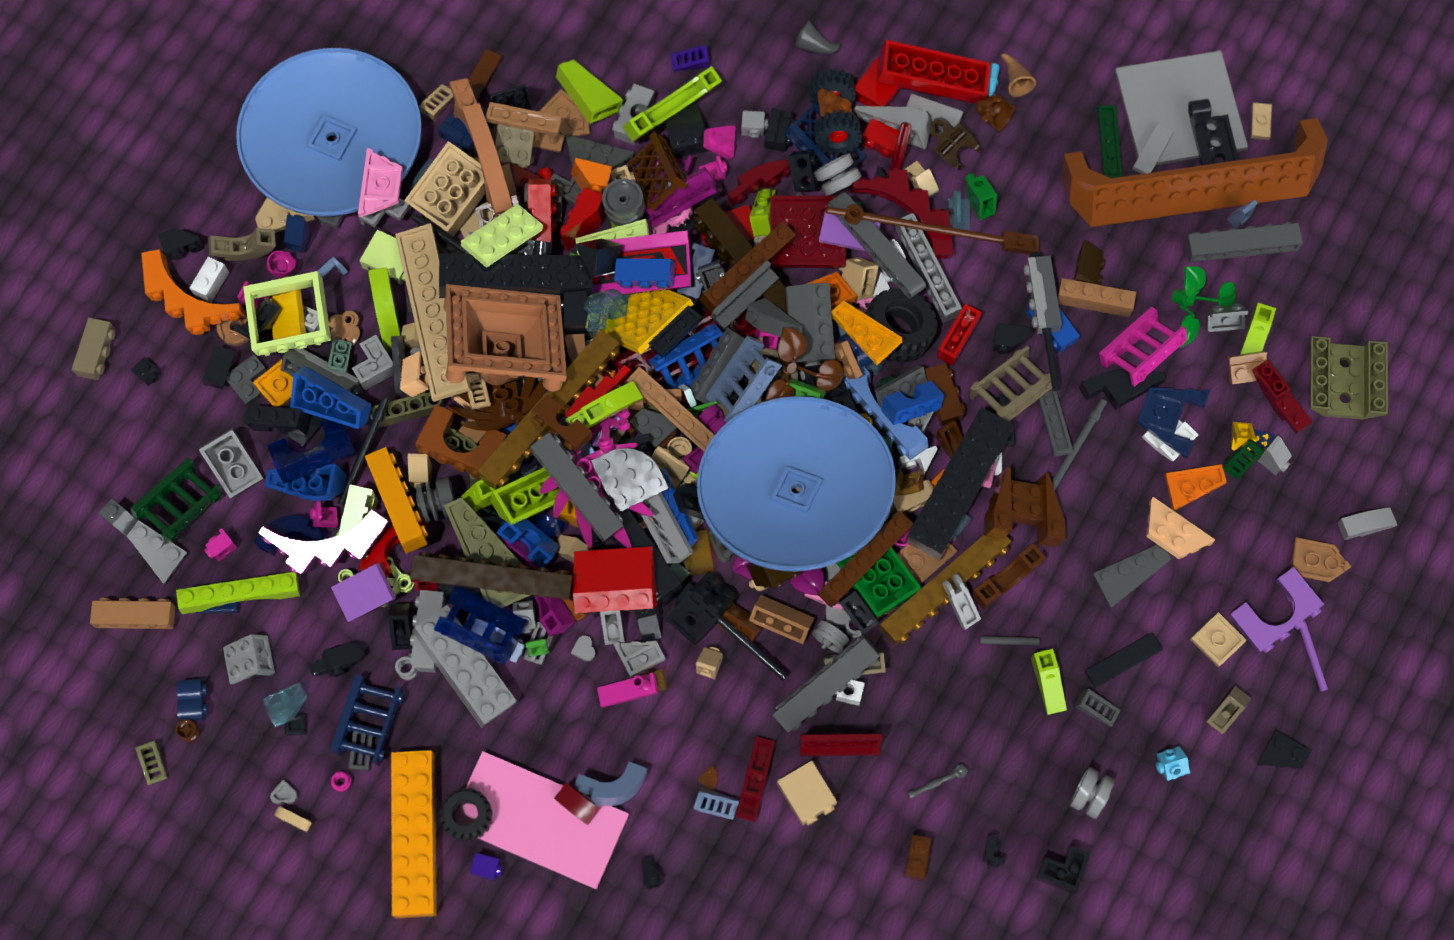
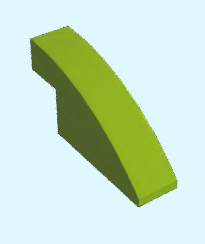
M387 267L368 270L383 347L389 353L392 352L391 336H401V330Z

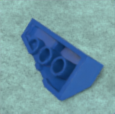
M336 464L268 469L265 487L311 501L331 500L343 492L347 474Z

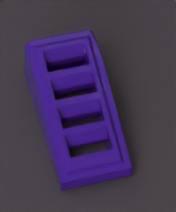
M700 46L671 54L673 72L709 67L707 46ZM688 57V63H685L684 58ZM678 58L681 59V64H680V65H678V63H677V59H678Z

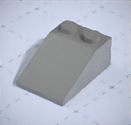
M234 428L229 429L199 447L200 453L229 498L263 479Z

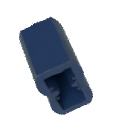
M202 679L177 681L178 721L184 719L191 720L192 722L203 721L206 715L209 714L208 703H205V695H208V686L204 684Z

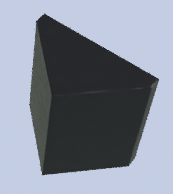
M600 238L575 245L592 278L615 273L616 259L621 257V244Z

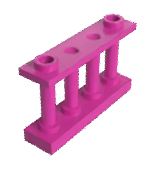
M1151 306L1099 353L1101 365L1108 368L1111 364L1115 363L1130 373L1131 384L1135 387L1179 346L1186 342V329L1182 326L1174 332L1161 324L1158 319L1157 310ZM1155 328L1169 338L1161 344L1146 333ZM1138 340H1142L1156 350L1152 354L1147 355L1133 345ZM1128 351L1143 362L1134 367L1120 358V356Z

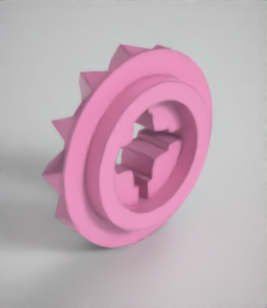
M691 206L682 211L681 214L678 213L666 220L671 227H679L681 223L684 224L693 213V207Z

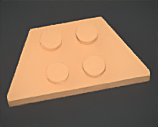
M1153 497L1150 500L1149 527L1147 528L1146 537L1176 558L1181 559L1189 553L1199 551L1200 548L1207 545L1211 546L1215 541L1214 538Z

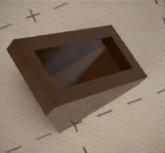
M952 420L938 429L935 439L951 459L963 438L956 421Z

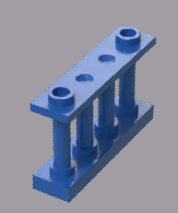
M715 323L678 343L663 358L656 354L648 360L656 372L661 370L667 384L663 386L664 389H678V386L682 384L690 388L691 384L697 379L701 367L706 364L700 347L710 342L712 348H715L718 343L717 338L723 335ZM694 352L700 366L690 371L684 356ZM677 361L683 376L673 381L667 366Z

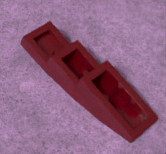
M756 736L736 813L738 818L756 821L775 741Z

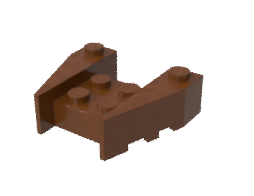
M1008 466L997 477L994 486L995 490L990 498V505L984 517V536L1003 539L1012 532V523L1037 526L1038 545L1056 547L1066 539L1065 520L1049 473H1045L1036 481V484L1011 480V467Z

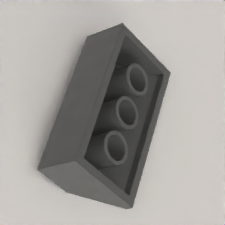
M811 283L785 287L787 315L803 326L801 334L807 341L805 353L797 356V359L794 361L796 363L824 362L829 359L834 360L829 283Z

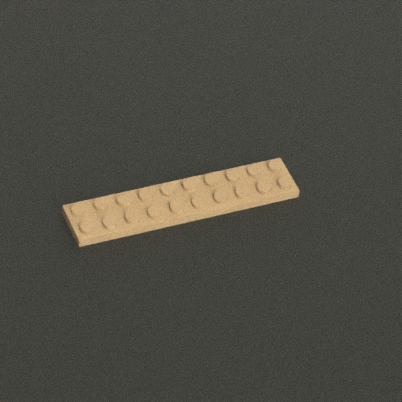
M430 223L395 234L431 398L433 401H438L471 391L467 373L464 380L460 383H452L445 376L448 363L446 312L443 309L445 298H439V251L433 226Z

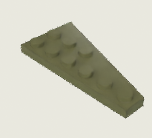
M462 497L444 505L466 558L472 559L473 563H478V560H487L493 562L492 565L498 566V562L509 563L512 565V568H518V565H523ZM480 589L490 613L531 596Z

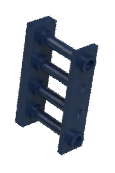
M355 674L330 750L333 754L340 756L342 751L345 750L372 756L374 765L379 766L380 761L383 762L385 759L386 750L384 749L399 704L402 705L405 693H403L401 686L398 685L395 693L368 686L363 676ZM367 693L392 700L389 711L361 704L359 701L361 694ZM362 712L386 719L383 729L379 730L355 723L353 720L355 713ZM356 731L378 737L379 741L376 749L348 742V733Z

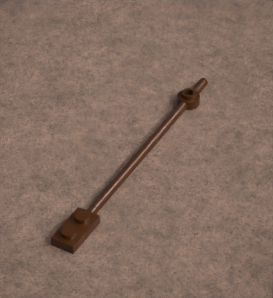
M850 204L846 209L826 207L827 214L844 216V219L850 224H858L861 220L1000 243L1004 251L1028 255L1035 251L1039 252L1038 236L1004 230L1001 236L877 215L863 212V209L856 204Z

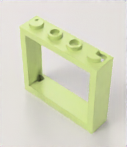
M317 271L243 286L251 348L257 356H269L270 353L274 352L285 353L289 349H304L308 345H321L323 342L331 341L323 279ZM314 286L320 331L260 343L254 299Z

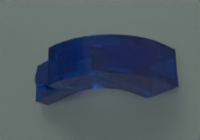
M284 516L266 525L290 537L302 536L310 540H326L324 532L317 527H313L311 519L303 516ZM258 534L253 542L257 548L275 556L278 547L273 543L270 545L262 540L261 534Z

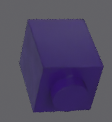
M475 853L470 873L473 876L496 881L497 876H501L503 865H501V860L498 858Z

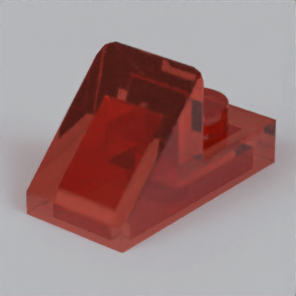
M513 163L510 164L517 195H519L525 183L529 182V179H543Z

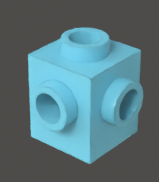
M1179 746L1157 754V770L1159 774L1164 775L1167 781L1190 773L1188 758Z

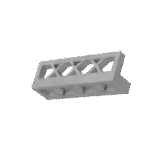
M662 492L643 501L645 506L653 512V516L648 517L642 514L641 516L667 564L681 563L694 553Z

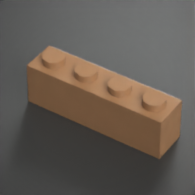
M1065 278L1061 279L1057 293L1058 304L1124 317L1131 316L1136 292Z
M99 598V601H92L90 624L95 628L173 629L176 606L168 599H158L157 602L144 598L138 599V601H131L127 598H120L119 601Z

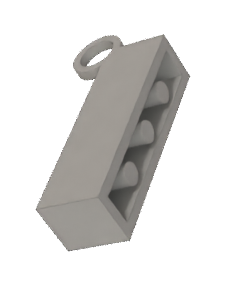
M836 563L824 567L826 582H829L841 570ZM825 605L826 622L835 627L836 625L840 626L839 629H845V633L851 638H858L862 635L860 630L853 631L849 628V624L853 621L844 609L841 611Z
M420 590V596L416 597L415 602L418 611L417 615L413 617L414 627L445 607L446 596L444 592ZM411 634L410 645L413 646L412 653H409L408 657H401L395 664L396 672L404 680L413 679L418 671L436 673L437 670L436 664L415 635ZM405 664L412 665L408 673L401 672V668Z

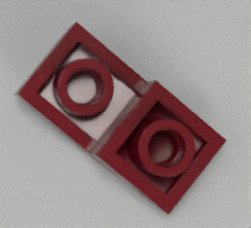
M568 783L563 785L554 798L565 809L587 825L600 809Z

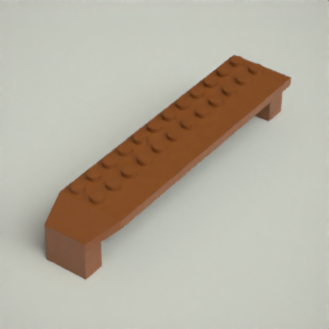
M1318 118L1299 120L1294 147L1296 152L1118 178H1109L1088 169L1082 151L1067 153L1063 157L1062 184L1069 204L1090 227L1242 206L1253 200L1262 203L1308 196L1323 167L1328 139Z

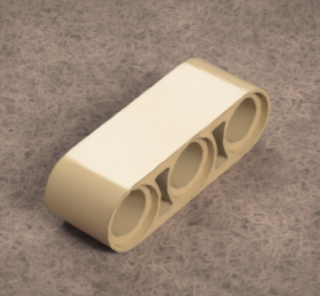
M928 479L923 481L920 492L894 496L893 503L897 511L900 510L906 515L923 507L934 490V486Z

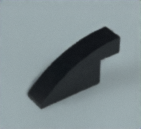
M1116 370L1093 376L1081 382L1079 389L1086 400L1103 392L1113 408L1117 410L1147 393L1150 387L1156 388L1163 384L1166 376L1165 374L1152 371L1142 382H1139L1134 387L1131 384L1128 371Z

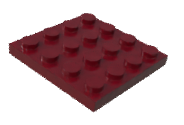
M770 196V232L783 221L795 233L791 241L770 259L771 268L846 267L845 247L819 242L826 206H828V202L837 196Z

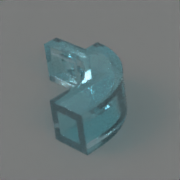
M615 289L590 295L584 306V309L588 312L585 327L587 331L593 332L605 329L607 317L614 319L626 316L627 298Z

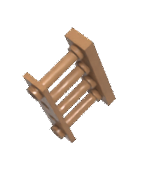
M493 102L489 103L485 119L486 122L493 123L491 130L492 139H496L499 124L534 131L533 147L561 153L565 135L559 134L562 123L561 116Z

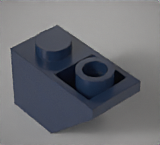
M288 214L284 243L287 249L305 254L312 237V232L303 216Z

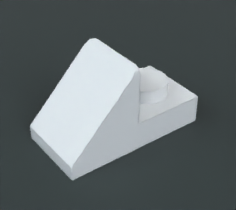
M303 306L305 328L309 332L320 331L317 311Z
M937 447L927 448L911 460L906 455L900 456L898 461L900 469H912L919 464L920 469L926 475L936 456Z

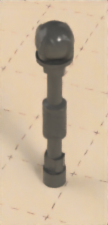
M960 764L953 768V771L948 775L929 781L925 786L910 790L907 794L910 799H913L922 792L932 790L951 778L960 779L965 777L968 769L965 765Z

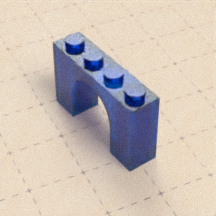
M328 419L321 421L325 437L317 447L307 452H293L286 438L267 445L283 484L355 453L344 425Z

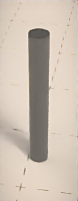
M980 636V644L1039 646L1040 639L1033 637Z

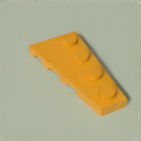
M844 300L831 311L832 318L876 365L902 343L901 336Z

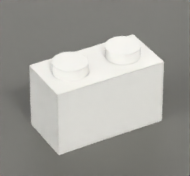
M210 257L206 259L190 286V290L195 297L212 303L229 274L225 264Z

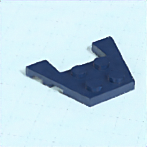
M1150 387L1137 424L1178 454L1187 458L1193 440L1174 434L1185 402L1204 408L1210 390H1174V388Z

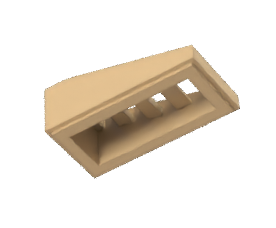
M441 84L419 106L420 112L436 121L454 99L451 89ZM443 90L450 95L447 97L442 94Z
M480 373L467 374L469 386L470 384L480 382L478 385L470 386L471 391H467L471 409L491 406L486 383ZM478 388H481V389H482V390L472 391V389H478ZM483 394V396L473 397V395ZM485 399V402L474 403V401Z

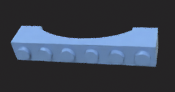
M865 367L860 369L862 376L857 379H848L844 375L843 380L847 389L852 393L854 401L857 404L860 402L864 412L868 416L873 417L874 423L880 430L883 429L886 432L887 439L897 445V449L902 456L906 455L911 460L928 448L927 437L916 425L914 427L902 423L893 425L884 415L881 407L870 392L868 385L871 383V377Z

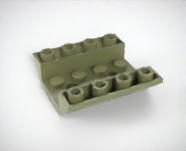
M1311 336L1310 409L1324 417L1360 420L1387 415L1388 342L1368 341L1365 346L1330 343L1329 337ZM1340 360H1346L1349 363V367H1342ZM1340 395L1347 396L1349 402L1343 403L1339 398Z

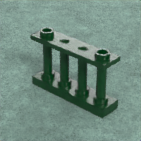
M189 457L131 507L134 518L140 520L142 517H147L163 532L161 537L165 545L170 541H174L186 526L212 503L218 502L223 494L219 483L212 489L194 473V462ZM185 479H190L206 495L197 501L180 484ZM171 491H175L192 506L185 514L166 499V496ZM157 504H161L178 519L170 527L151 511Z

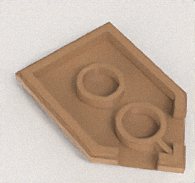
M562 89L539 111L562 117L560 134L565 136L590 135L589 122L571 97Z
M1297 537L1294 540L1291 568L1294 567L1301 577L1330 582L1351 568V565L1348 561H1345L1337 547L1333 544Z

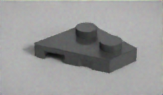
M643 408L629 421V424L641 435L648 434L650 444L655 449L678 429L664 415Z

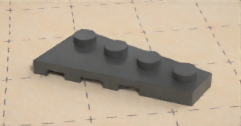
M1157 544L1094 572L1092 576L1109 609H1111L1169 563L1171 557L1165 549Z

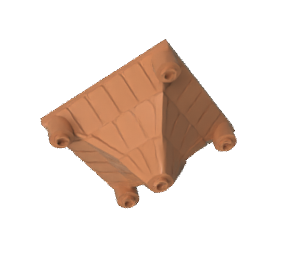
M446 284L443 309L446 312L448 363L445 376L448 381L460 383L464 380L466 371H474L480 373L481 377L488 384L495 386L511 382L519 376L544 378L543 386L549 391L555 392L561 389L567 375L560 295Z

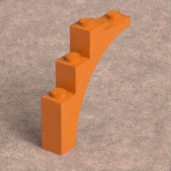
M160 249L141 253L145 294L153 301L164 299L165 311L171 317L181 318L184 316L185 327L191 334L201 335L204 332L210 331V324L216 325L222 321H236L241 317H246L245 309L239 303L211 304L197 300L184 293L174 282L168 268L166 256Z

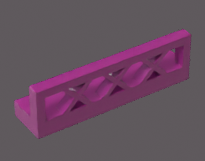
M706 167L686 177L688 186L683 190L678 187L653 211L648 209L645 202V210L650 215V223L653 228L717 192L715 179ZM657 195L653 196L652 202L656 199Z

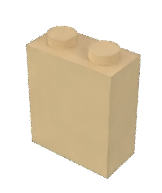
M812 761L777 781L779 789L801 825L806 823L809 826L818 820L817 816L824 813V815H827L835 810L834 806L837 804V801Z

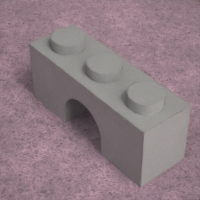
M633 84L632 89L627 91L626 103L621 105L619 110L620 117L614 121L612 127L616 139L633 145L636 144L637 140L632 142L622 127L632 119L635 113L643 112L652 107L655 100L654 90Z

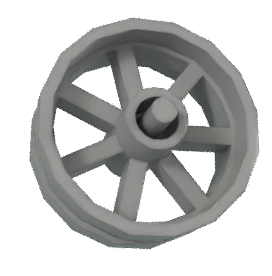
M821 620L817 625L818 627L812 632V635L822 644L823 649L827 647L836 653H841L844 646L848 644L849 638L839 630L840 626L836 625L835 627Z

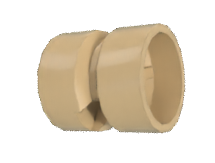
M675 437L668 443L667 450L672 456L682 460L692 452V446L686 438Z

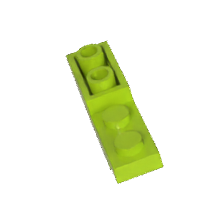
M634 381L580 408V411L566 418L565 421L569 426L578 419L587 428H591L641 400L643 396Z

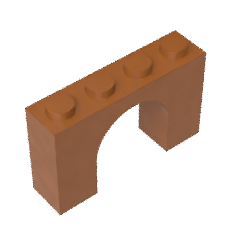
M435 405L416 441V451L419 454H426L434 458L441 464H449L457 471H465L470 473L472 477L480 479L477 470L506 439V434L497 430L486 431L476 449L467 453L455 452L448 448L444 442V437L453 422V412Z

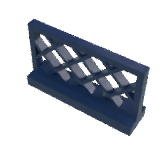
M815 103L797 121L792 123L783 134L799 151L814 149L815 154L818 156L817 166L819 169L836 159L837 155L833 153V158H828L812 142V136H815V134L811 132V124H815L816 120H811V112L815 111L819 117L821 116L820 108ZM799 123H807L808 131H802L797 125ZM854 147L852 152L859 158L853 160V164L846 170L857 166L866 157L858 147Z

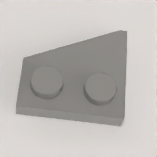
M657 641L613 643L630 678L666 660Z

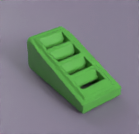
M543 638L525 643L531 657L549 653L547 639Z

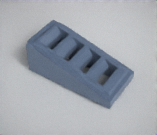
M1253 200L1241 206L1228 216L1227 220L1235 228H1239L1250 218L1258 202Z
M701 787L694 809L733 820L740 800ZM704 797L708 798L706 804L702 803ZM712 799L716 800L714 807L710 806ZM720 801L724 802L722 809H718ZM728 803L732 804L730 811L726 812Z

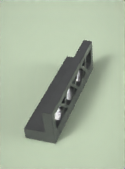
M768 260L712 311L711 317L723 330L748 308L749 303L755 302L779 279L770 269L771 263Z

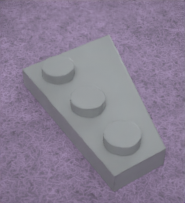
M139 520L127 535L164 585L188 554L171 541L165 545L159 533Z

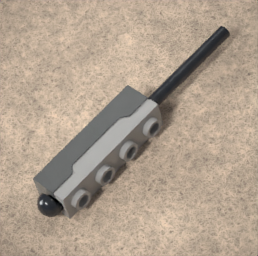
M1035 251L1030 254L1026 265H1024V275L1028 276V282L1026 283L1027 293L1031 294L1029 307L1030 311L1033 310L1034 313L1032 326L1036 328L1037 334L1044 335L1052 391H1059L1060 386L1051 333L1060 332L1062 323L1051 256H1043L1040 252Z
M238 324L234 326V331L250 339V333ZM259 337L260 343L268 341L262 337ZM293 348L285 353L274 352L283 357L281 371L293 376L294 372L306 366L354 395L362 396V389L359 386L358 378L347 372L342 373L327 369L328 362L308 351Z

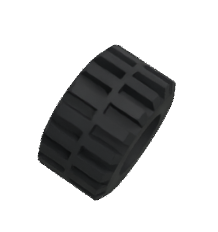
M465 787L459 791L457 789L452 791V795L448 794L446 801L442 802V809L439 812L441 815L440 821L444 829L455 839L462 840L463 842H468V840L475 841L477 837L481 838L484 836L483 833L485 831L488 832L490 829L489 824H492L493 811L486 797L473 788L466 789ZM464 804H473L478 810L476 820L467 826L459 825L455 820L457 809Z

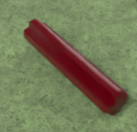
M903 122L900 124L890 171L893 168H901L911 130L910 123Z

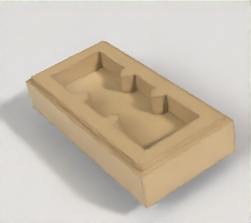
M1252 104L1251 138L1270 139L1272 104Z

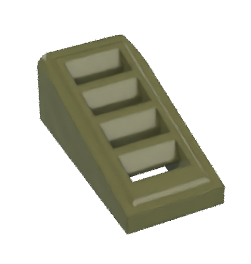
M156 740L135 747L147 785L168 778ZM153 748L154 752L144 755V750ZM155 755V760L146 762V758ZM158 763L159 767L148 770L147 766ZM157 771L161 772V774L152 778L150 777L151 773Z

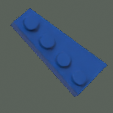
M661 468L669 485V489L663 491L662 494L692 547L698 540L697 534L688 515L679 512L673 496L676 489L666 468Z

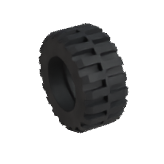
M891 288L888 291L884 290L872 299L865 312L867 316L902 337V343L886 357L889 361L905 362L907 360V362L915 360V358H919L927 350L936 334L937 320L935 319L934 310L931 311V305L929 302L926 303L921 295H915L909 299L900 289ZM886 317L902 319L910 326L913 333L905 334L894 330L888 324Z

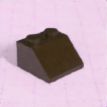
M1083 240L1078 253L1074 280L1101 285L1102 276L1099 275L1100 269L1103 270L1105 259L1102 258L1103 251L1087 240Z

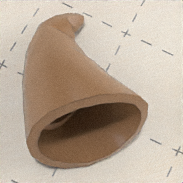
M1002 54L1001 57L1008 69L1009 94L1013 97H1020L1031 92L1036 86V79L1015 58L1008 54Z

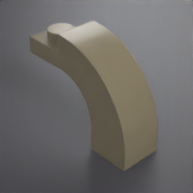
M256 228L250 235L239 238L210 236L208 238L209 256L225 257V261H243L265 256L275 248V230Z

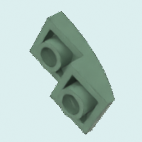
M333 338L327 369L346 373L352 342Z

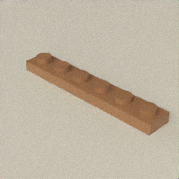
M639 366L626 381L628 383L634 381L641 395L705 452L715 435Z

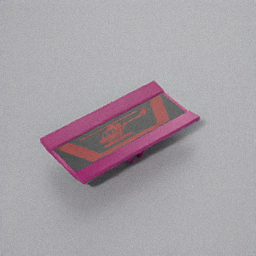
M688 231L608 240L622 245L620 259H672L676 264L674 286H668L667 289L691 287ZM615 273L593 278L592 298L667 289H660L656 286H650L648 289H642L638 286H631L629 289L621 288L614 281Z

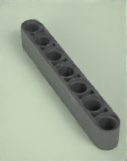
M842 192L828 202V206L846 209L850 204H856L845 192ZM835 215L905 296L911 299L926 288V284L920 275L872 221L861 220L858 224H850L844 219V216Z

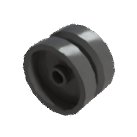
M625 178L616 179L604 189L602 195L603 206L606 216L613 224L621 226L639 221L643 217L645 212L643 192L640 186L633 180Z

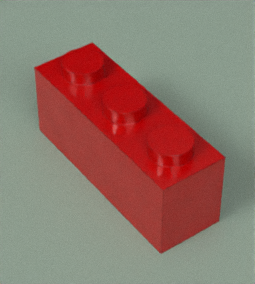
M967 304L963 306L939 347L936 358L951 366L954 365L981 317V311Z

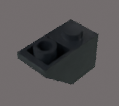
M177 228L158 234L164 253L169 261L177 260L185 254L197 252L200 248L204 247L199 236Z

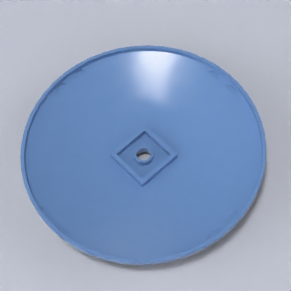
M324 48L290 57L269 70L255 84L248 94L239 115L236 136L237 149L248 177L257 189L271 201L301 214L337 216L352 213L359 209L367 148L372 149L379 156L388 158L390 162H395L402 166V180L405 178L419 150L422 124L418 104L412 90L401 75L391 66L372 55L360 51L343 48ZM331 135L337 136L333 142L327 141Z
M794 396L772 399L754 405L729 420L712 438L703 454L698 470L697 493L699 505L708 527L715 537L731 552L744 560L762 567L783 571H805L822 568L844 560L864 547L877 534L887 519L893 504L896 485L895 468L891 453L884 439L861 415L846 406L826 399ZM799 487L802 491L796 494L792 492V489Z

